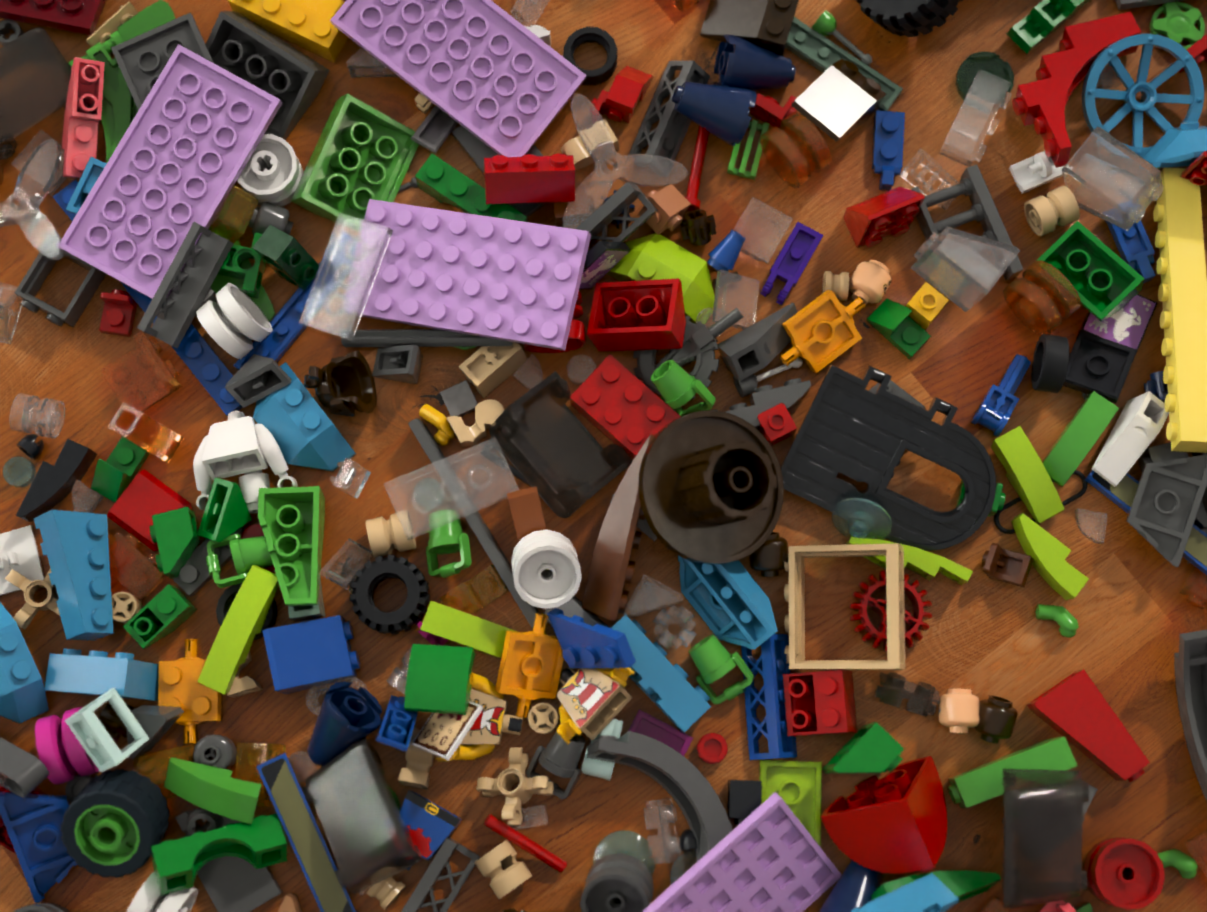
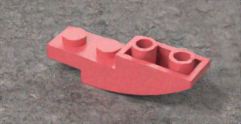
M77 57L73 60L62 137V150H64L63 177L80 179L90 157L96 158L98 122L102 117L105 62Z

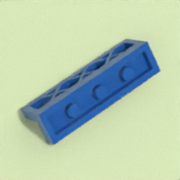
M774 634L762 643L761 656L757 661L752 656V649L747 648V646H741L742 659L753 673L754 678L759 672L764 682L763 687L758 691L754 687L753 679L744 692L749 760L797 758L796 736L787 735L783 674H791V669H789V663H787V654H784L785 646L789 645L788 635ZM760 703L766 709V717L762 722L756 715V709ZM762 734L768 739L769 753H759L758 740Z

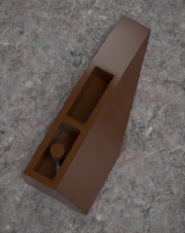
M652 433L630 464L604 517L594 548L583 599V609L616 621L618 613L624 614L629 591L624 590L625 583L631 584L636 561L630 560L632 549H639L642 532L636 531L638 520H645L639 498V471L646 449L656 436V434Z

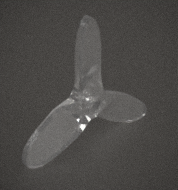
M577 93L573 96L571 100L573 120L577 132L595 165L594 171L575 190V201L568 202L562 218V227L576 229L603 204L612 183L617 179L639 186L659 187L678 184L688 176L686 167L675 160L650 154L622 156L616 152L607 126L593 103L582 94ZM606 163L611 164L613 170L608 169Z
M49 139L39 144L18 175L13 194L0 203V227L18 224L34 248L50 260L57 261L62 259L64 255V250L58 247L61 237L53 223L39 211V205L51 189L61 160L60 146L55 140Z

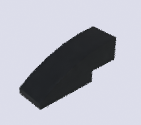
M67 439L54 466L47 462H42L16 516L32 522L34 521L33 518L51 510L76 487L90 468L97 453L90 448Z

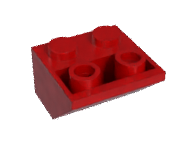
M839 669L783 674L788 736L857 732L853 674L851 670Z

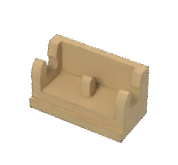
M513 342L511 346H482L458 367L469 383H472L479 394L485 398L527 362L528 359L523 348L518 343Z

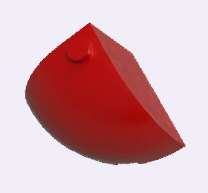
M932 756L900 764L895 768V771L879 780L877 775H874L854 786L856 792L850 794L846 799L843 796L838 797L820 816L830 838L846 856L865 868L881 873L901 874L914 871L918 873L931 871L935 868L943 852L947 838L945 796Z

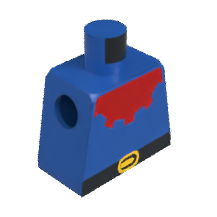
M409 790L390 838L402 845L393 862L406 870H410L418 855L426 860H431L445 839L450 837L459 826L462 819L413 790Z

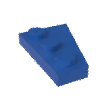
M554 608L547 613L561 646L563 658L568 663L569 668H628L636 663L624 633L600 624L591 626L584 623L582 617L576 615L571 618L564 615L563 610Z

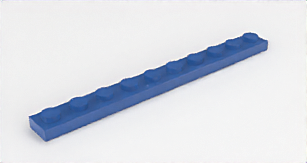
M76 179L53 196L71 221H73L76 214L67 211L66 207L78 184ZM121 282L141 309L146 312L152 299ZM191 323L179 347L175 348L172 346V348L227 416L232 411H239L243 407L225 389L226 383L233 377L232 373Z

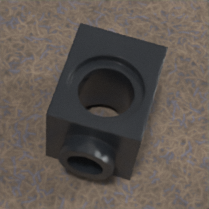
M728 780L727 816L728 818H735L734 824L739 825L761 805V781Z

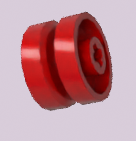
M1106 838L1095 844L1087 854L1083 867L1085 882L1097 899L1102 903L1127 910L1142 909L1153 903L1162 892L1165 880L1163 863L1157 852L1145 842L1133 838Z

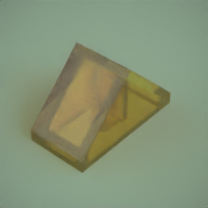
M233 185L208 230L235 243L244 234L259 200Z

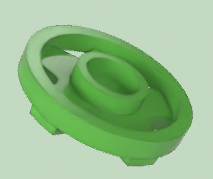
M1183 2L1165 3L1156 10L1151 18L1149 29L1150 34H1164L1167 38L1179 44L1184 40L1190 42L1191 44L1183 46L1187 50L1203 37L1205 23L1202 13L1196 7L1194 8ZM1164 12L1165 18L1157 19ZM1196 22L1198 24V29L1194 26Z

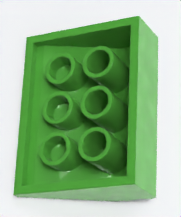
M348 93L338 98L291 202L318 216L361 232L369 199L394 202L419 144L411 140L415 131Z

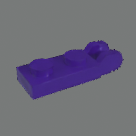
M797 222L770 269V276L760 294L766 297L771 292L776 278L786 283L783 290L778 294L776 303L783 305L792 287L795 288L821 242L823 235Z

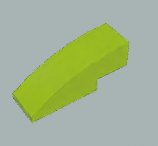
M1018 426L996 438L991 448L1006 469L1007 473L1005 476L1036 523L1039 525L1064 511L1065 508L1046 468L1022 428Z
M1024 513L1015 516L1011 521L1025 554L1034 559L1032 563L1034 568L1049 586L1065 600L1075 598L1089 578L1065 561L1072 550Z

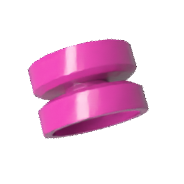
M83 707L65 711L62 719L58 715H51L38 719L35 724V740L39 759L48 769V779L54 785L74 780L76 772L81 776L100 772L65 722L66 719Z

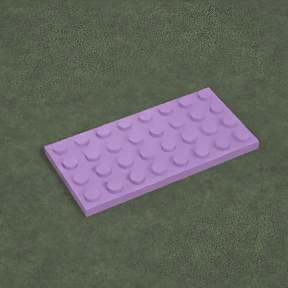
M346 0L330 20L333 26L498 155L506 157H522L526 155L587 77L586 74L492 0Z
M178 44L58 244V247L153 299L193 222L209 229L281 107V100ZM200 233L198 239L195 242V245L197 244L202 233Z
M369 199L342 311L355 316L565 351L591 234L589 231Z

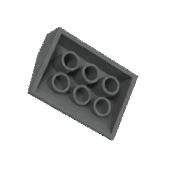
M221 11L206 42V46L216 65L281 100L282 105L265 134H272L284 140L287 139L317 97L330 71L237 11Z

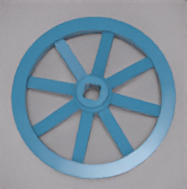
M1138 34L1120 39L1104 49L1093 61L1087 72L1082 89L1083 114L1094 137L1112 152L1126 157L1143 158L1153 147H1143V111L1164 133L1169 128H1174L1154 107L1155 103L1189 104L1188 112L1183 122H1198L1204 103L1203 78L1192 55L1182 45L1170 38L1156 34ZM1143 45L1135 83L1117 54L1129 47ZM1153 46L1167 51L1177 60L1148 83L1146 81ZM1108 62L1125 86V91L1096 88L1100 74ZM1184 68L1189 80L1190 95L1157 93L1156 88L1180 69ZM1137 92H1141L1142 94L1140 99L1141 102H1138L1136 100L1135 96ZM1095 98L1124 100L1125 104L1102 125L1097 114ZM1132 110V146L1116 140L1109 132Z

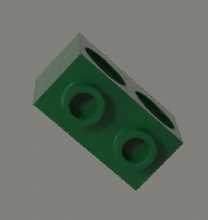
M272 225L268 226L252 247L282 279L302 290L308 287L321 269V266L294 237Z

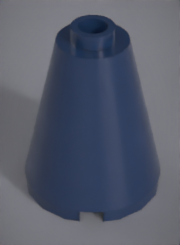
M729 34L723 36L727 41L720 42L714 73L719 74V82H714V85L754 91L786 88L789 83H793L796 67L792 66L791 59L737 36Z
M684 82L682 86L677 85L675 88L672 102L675 103V110L727 144L735 147L736 144L741 142L752 117L748 116L749 106L755 108L756 92L743 88Z
M337 682L328 689L307 747V753L315 764L320 766L332 765L379 727L382 719L380 720L382 707L369 691L362 687L359 690L349 687L351 685L349 682Z
M851 860L819 912H851L857 907H863L872 901L871 895L881 886L882 873L865 868Z

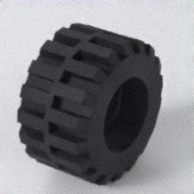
M388 555L386 558L378 556L375 557L373 562L367 561L363 564L365 568L362 571L358 569L355 574L357 578L355 582L352 581L350 586L353 589L352 594H350V601L353 602L352 608L355 614L358 615L365 625L379 633H391L394 635L399 634L400 631L407 632L411 630V626L417 625L421 621V616L426 614L428 609L426 607L427 602H430L429 586L424 575L413 563H410L403 557L397 558L395 555ZM398 578L405 583L408 590L405 603L394 612L386 613L379 610L373 600L376 587L383 580Z

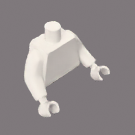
M232 411L228 414L227 421L210 426L209 433L200 443L193 460L196 487L198 491H201V495L196 500V505L199 509L205 510L206 498H209L212 481L215 477L222 479L267 469L269 465L273 473L280 478L277 483L278 487H283V482L286 479L291 480L293 487L298 486L296 479L288 476L286 471L289 468L281 449L271 432L263 424H255L252 417L245 416L241 411Z

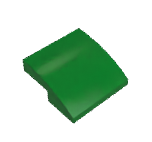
M413 644L405 688V711L466 715L472 689L470 677L475 657L473 647Z

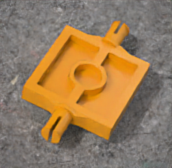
M827 290L785 321L782 326L791 338L793 347L779 356L783 360V364L788 366L798 357H801L812 372L818 373L860 341L862 337L855 327L853 316L866 307L865 303H863L864 301L857 297L849 305L844 306L839 302L832 290Z
M542 613L535 614L533 631L517 632L507 630L495 691L500 694H510L519 698L515 715L522 718H528L531 700L539 698L556 699L564 660L557 637L549 636L545 633L548 615Z
M184 639L185 657L175 661H159L158 706L181 707L184 713L175 723L184 725L183 744H196V725L208 721H221L222 693L197 682L206 659L197 657L198 639Z

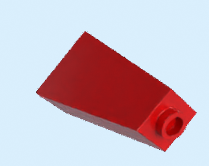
M1084 669L1075 671L1027 704L1033 713L1061 736H1065L1067 741L1116 781L1127 779L1129 782H1132L1145 773L1142 768L1150 763Z

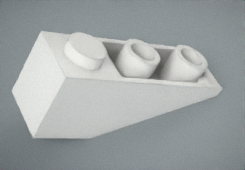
M1150 391L1128 400L1091 469L1112 486H1117L1161 431L1169 415V412L1165 411V403Z

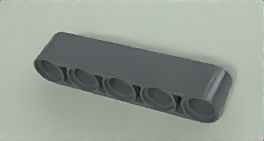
M0 737V786L25 798L49 776V771L38 758Z

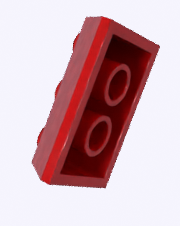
M560 153L553 154L552 156L527 154L522 157L496 155L492 158H484L486 204L574 202L575 165L573 155Z
M679 278L595 284L587 335L599 352L682 349L686 318L682 285Z

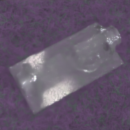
M671 798L645 801L646 808H643L646 830L657 829L658 835L647 836L650 858L654 859V864L680 860V838L676 834L675 827L677 811L674 804H672Z

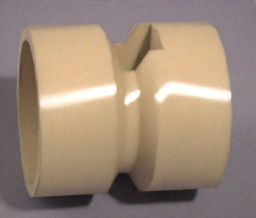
M1060 186L1049 191L1046 197L1040 195L1026 201L1024 204L1027 222L1037 236H1043L1054 231L1057 224L1064 227L1073 223L1080 216L1077 200L1066 186Z
M407 510L391 514L389 520H385L382 516L366 520L367 535L374 558L391 555L395 548L399 552L416 549L415 535Z
M505 840L474 862L483 877L491 878L489 886L498 899H501L533 876L523 861L515 859L517 852L509 840Z

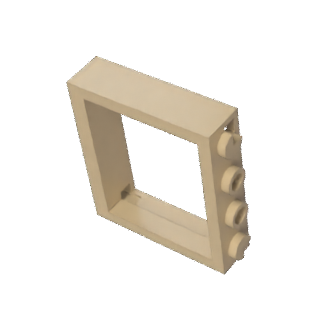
M898 543L789 546L788 562H784L785 571L789 572V584H785L784 588L785 601L789 602V614H786L784 619L785 631L789 633V645L785 646L784 654H787L789 669L905 670L904 546ZM886 556L887 660H805L804 558Z

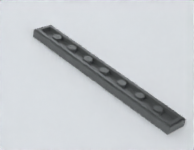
M415 418L408 425L531 628H533L535 614L540 613L537 607L531 606L524 601L516 591L511 564L427 426L422 420Z

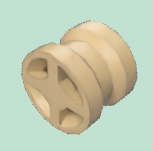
M824 271L822 294L827 290H832L840 301H847L849 272L833 274L831 271Z
M117 592L112 595V614L115 621L126 624L143 608L141 600L135 595L127 592Z
M538 703L528 713L529 725L539 734L551 733L559 723L558 712L548 703Z
M387 869L373 883L367 894L370 897H376L380 901V906L386 910L406 885L402 882H396L392 878V873Z

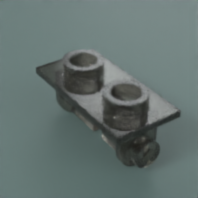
M880 672V685H877L874 697L879 698V702L900 708L903 698H906L908 702L905 710L924 717L934 715L937 706L934 703L940 704L939 691H936L934 686L925 682L915 684L906 681V678L898 673L889 672V674Z

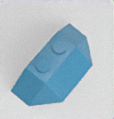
M1182 122L1181 128H1169L1141 159V166L1152 169L1189 166L1204 151H1207V126H1199V122Z
M285 362L280 367L292 379L291 383L258 400L253 418L257 424H263L271 432L289 465L333 472L356 455V453Z
M678 555V561H680L681 592L719 640L747 646V648L755 650L778 631L770 599L739 560L709 565L692 562Z
M0 602V716L20 724L49 711L42 677L17 622Z

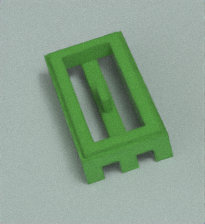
M757 120L750 121L748 126L750 132L740 169L734 168L741 142L733 147L727 173L755 180L769 128V123L764 122V124H760ZM757 130L761 131V135L756 150L754 162L752 165V169L750 172L746 171L745 169L750 155L755 132Z

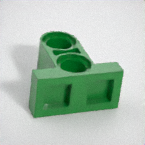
M254 234L252 247L262 236V234ZM233 245L218 275L243 279L242 289L244 293L249 297L258 298L266 262L252 247ZM254 259L255 263L250 269H242L241 264L244 260Z

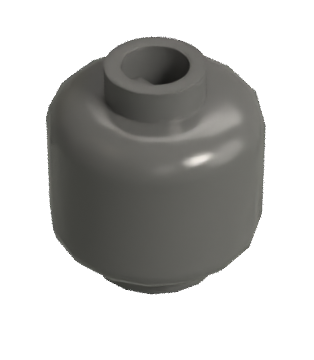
M263 202L261 206H255L248 227L252 228L253 236L255 233L263 234L269 225L290 235L294 222L288 221L290 213L287 209L269 202Z
M217 734L206 735L200 739L193 751L195 763L231 770L237 758V749L233 741L226 736Z

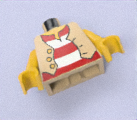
M629 667L580 668L577 672L573 668H565L561 672L559 680L564 686L557 693V698L561 702L559 707L561 725L558 727L557 733L563 740L570 744V739L576 734L581 735L584 732L593 741L633 698L623 687H626L627 683L625 681L630 675H634L635 672Z
M471 672L470 677L472 689L469 701L481 705L483 710L449 761L452 759L475 760L491 753L495 745H500L503 733L521 734L523 718L506 714L508 702L503 700V694L495 691L496 685L488 678ZM436 757L437 761H448L441 757Z

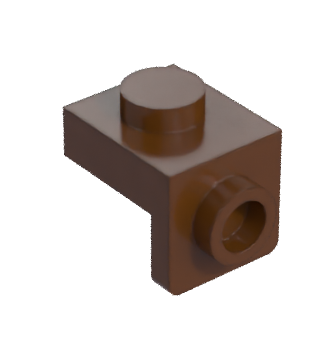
M992 543L990 550H987L983 555L982 567L984 573L990 579L1024 588L1034 559L1028 555L1002 549L999 544Z

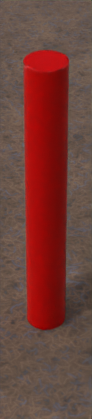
M489 814L485 819L484 825L556 871L562 873L566 868V861L495 816Z

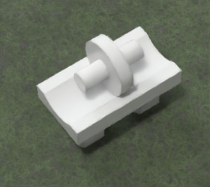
M1045 151L1013 164L1009 168L1022 194L1069 174L1071 171L1068 165L1056 168L1052 158L1047 157Z

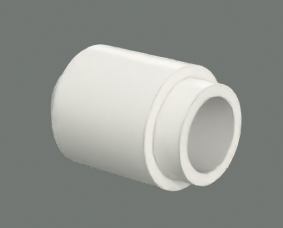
M262 470L244 473V475L239 477V487L250 514L258 513L259 488H270L269 474L263 473Z

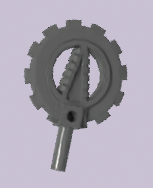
M735 308L710 327H707L700 321L694 324L690 322V316H685L686 327L682 349H671L657 364L656 355L659 349L634 350L633 358L637 359L638 365L637 368H634L636 377L639 380L642 379L646 386L655 394L661 395L650 378L662 363L667 360H674L679 366L684 367L696 361L690 375L700 380L708 388L712 383L709 380L712 372H717L719 367V359H715V350L719 349L716 337L744 317L738 308Z

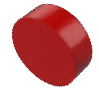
M717 733L705 734L697 743V754L705 763H719L727 755V742Z

